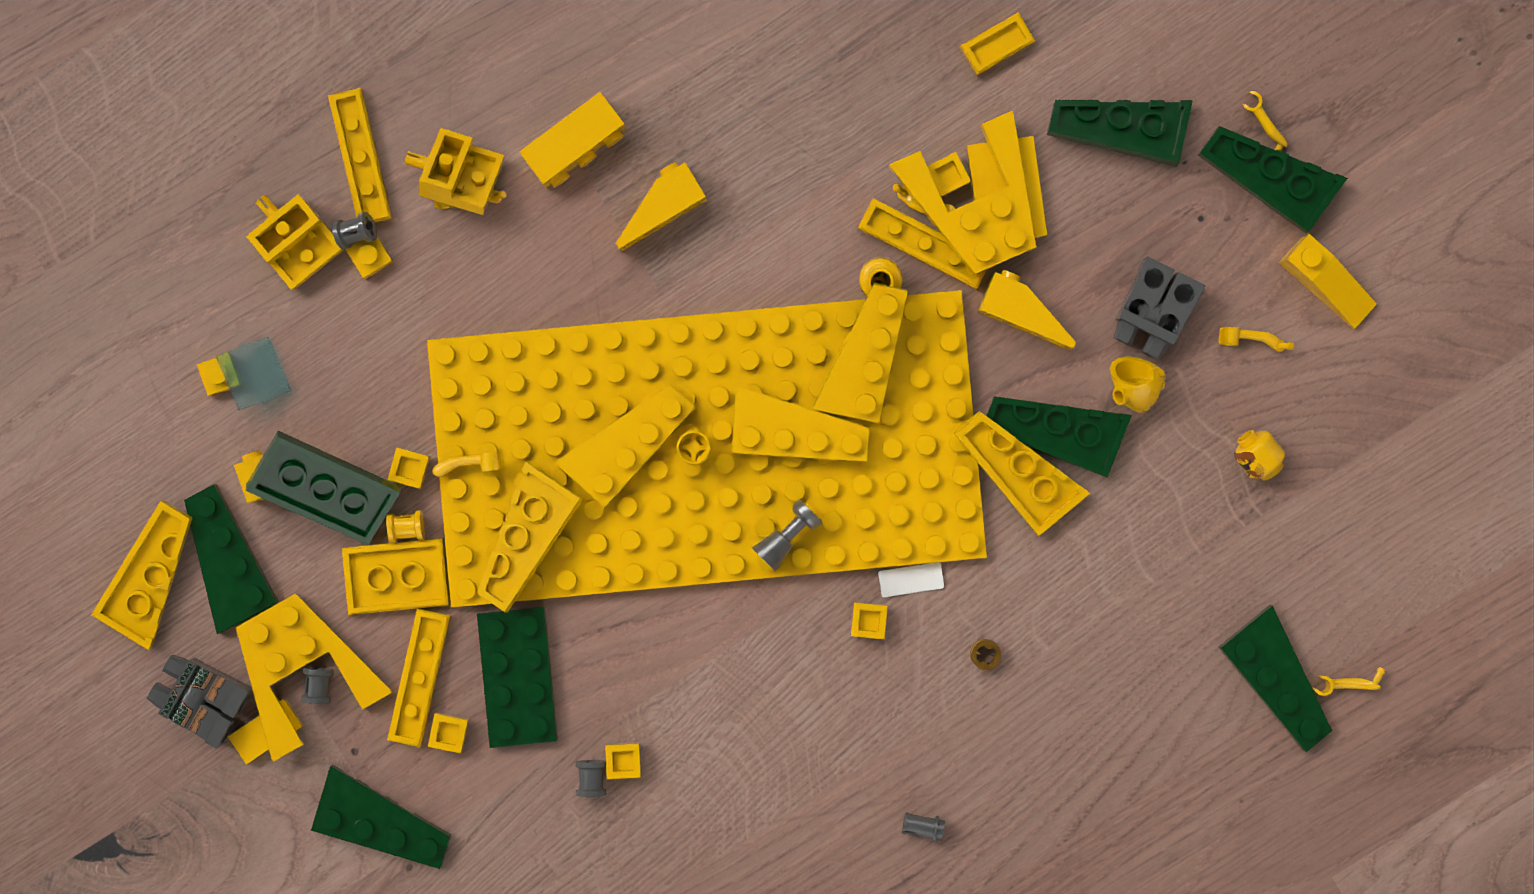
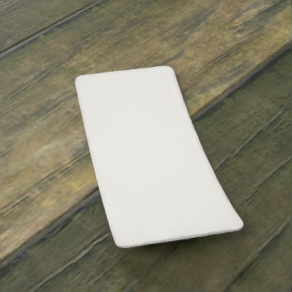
M940 562L878 572L883 598L944 588Z

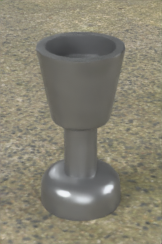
M800 499L792 508L796 517L781 533L776 530L752 547L775 571L793 545L790 541L806 525L810 529H816L823 523Z

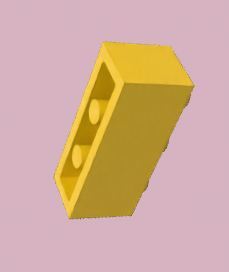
M599 92L519 151V153L545 188L550 185L556 188L570 177L568 172L579 165L583 168L597 157L595 152L606 145L610 148L624 137L622 132L626 130V127L602 93Z

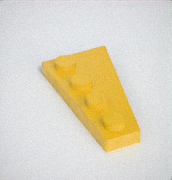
M878 283L873 284L853 328L814 403V410L879 423L908 290Z
M669 385L554 463L605 508L695 407L675 388Z
M736 385L732 453L867 462L868 427Z
M980 411L953 432L1038 536L1043 534L1090 494V492Z
M527 462L524 463L520 482L517 489L514 490L510 501L512 504L505 522L503 521L499 532L500 537L494 552L490 556L477 594L507 613L583 500Z
M165 500L160 501L91 616L147 650L152 649L193 517Z

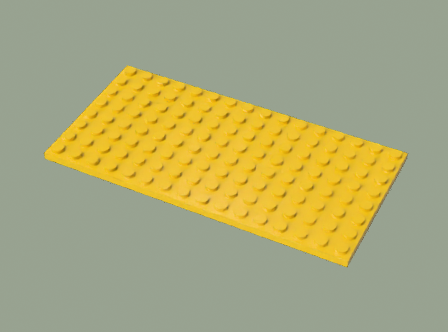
M962 290L907 295L879 423L818 411L869 428L867 462L732 453L736 385L814 410V403L866 299L427 340L438 464L451 457L478 455L484 452H496L500 457V468L498 470L482 472L481 464L459 466L443 477H439L451 607L492 604L477 594L490 556L496 548L503 521L505 522L512 504L510 501L514 490L517 489L520 482L521 471L525 462L531 464L583 500L516 601L987 558L978 463L953 433L973 417ZM671 385L695 409L605 508L554 463ZM692 430L706 435L711 445L709 457L701 464L696 465L688 464L681 460L676 449L680 436ZM800 499L823 523L816 529H810L806 525L790 541L793 546L775 571L752 547L776 530L781 533L796 517L792 508Z

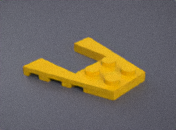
M1013 111L980 125L1006 184L1005 188L947 212L921 151L895 161L888 166L905 186L904 188L910 196L921 206L932 224L943 234L947 243L972 275H976L1036 248Z
M296 593L236 627L273 762L301 747L304 743L271 686L327 653L331 654L362 710L393 693Z

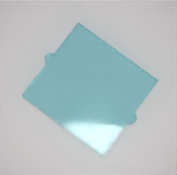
M269 337L249 344L240 343L238 348L216 356L239 411L261 402L262 404H267L269 399L291 391Z

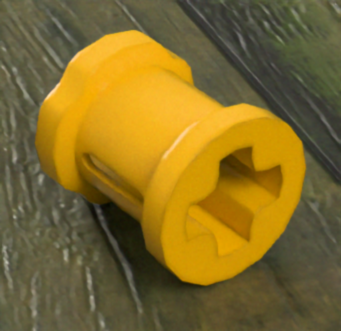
M421 510L415 511V514L395 516L393 513L387 514L386 527L390 543H396L397 539L417 537L418 540L425 539V524Z

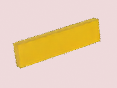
M357 88L328 95L356 217H358L359 213L367 211L375 223L393 219L363 90Z
M874 198L857 228L975 290L978 288L986 272L985 270L972 275L947 243L942 233Z
M417 608L387 740L416 747L422 746L451 615Z

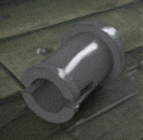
M906 812L902 834L931 838L933 843H935V840L942 841L945 820H939V816H936L934 819Z

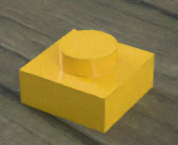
M957 152L927 166L941 198L971 183Z
M378 235L374 241H359L346 249L364 279L369 278L394 262Z
M229 353L196 364L207 396L211 397L242 386L232 355Z
M396 447L387 480L422 489L431 456Z
M854 602L850 636L885 639L888 606Z
M436 712L433 718L428 747L462 753L469 719Z
M640 742L605 745L607 779L641 778Z

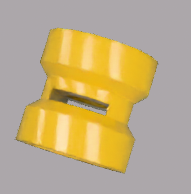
M692 430L680 436L676 449L681 460L688 464L696 465L701 464L709 457L711 445L706 435Z

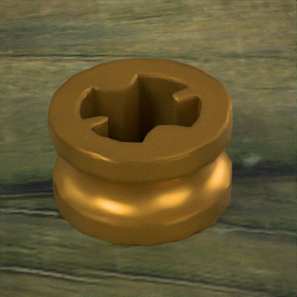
M980 639L972 645L970 657L978 668L991 670L999 664L1001 651L994 641ZM982 646H985L987 649L994 648L995 654H991L993 660L989 663L984 659L977 660L976 655L981 654L978 649Z

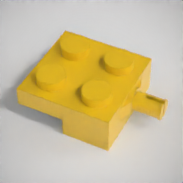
M440 128L428 157L408 151L405 165L423 169L419 179L418 196L484 215L502 169L504 155L472 145L473 137Z
M266 194L260 197L264 203L258 199L255 204L258 205L267 219L246 237L287 286L294 291L343 250L337 245L331 230L303 196L297 194L284 206L277 209Z

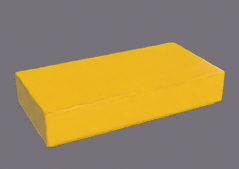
M1017 12L962 44L960 49L975 75L978 76L1035 42V39L1021 15Z
M284 698L279 701L296 731L302 728L304 724L287 699ZM260 715L228 736L246 765L269 750Z

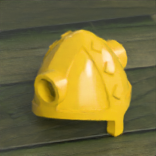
M1120 357L1111 363L1110 375L1114 386L1112 396L1115 403L1125 405L1138 413L1150 410V407L1157 401L1161 390L1165 387V372L1157 365L1138 357Z

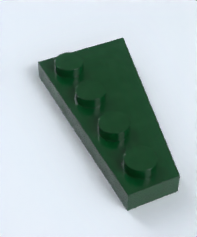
M1055 100L1046 135L1177 167L1180 162L1193 100H1181L1180 102H1165L1164 100H1150V102H1131V100H1117L1116 102Z
M1221 126L1214 131L1198 153L1199 157L1305 234L1311 230L1348 179L1342 175L1323 170L1321 167L1310 162L1306 163L1293 158L1280 150H1274L1261 145L1258 141Z
M996 396L993 397L986 414L988 418L1024 445L1105 478L1109 475L1132 417L1129 414Z
M213 484L185 499L187 514L193 517L190 527L216 633L220 634L279 603L218 485Z
M1273 605L1266 607L1218 647L1303 751H1309L1332 732Z
M332 764L330 766L311 831L438 869L442 867L451 834L416 813H411L389 797H384L369 788L362 781L352 778Z

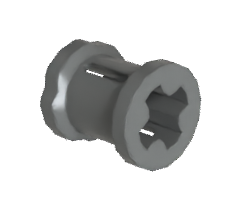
M367 211L359 213L357 218L347 221L336 220L332 224L334 239L342 250L350 248L353 243L363 240L371 242L377 238L375 222Z
M303 667L306 681L305 692L301 696L300 702L329 704L331 702V698L328 697L329 677L333 675L334 670L323 667Z
M576 761V767L579 768L580 782L579 789L576 790V796H605L606 789L603 788L602 771L606 767V761Z

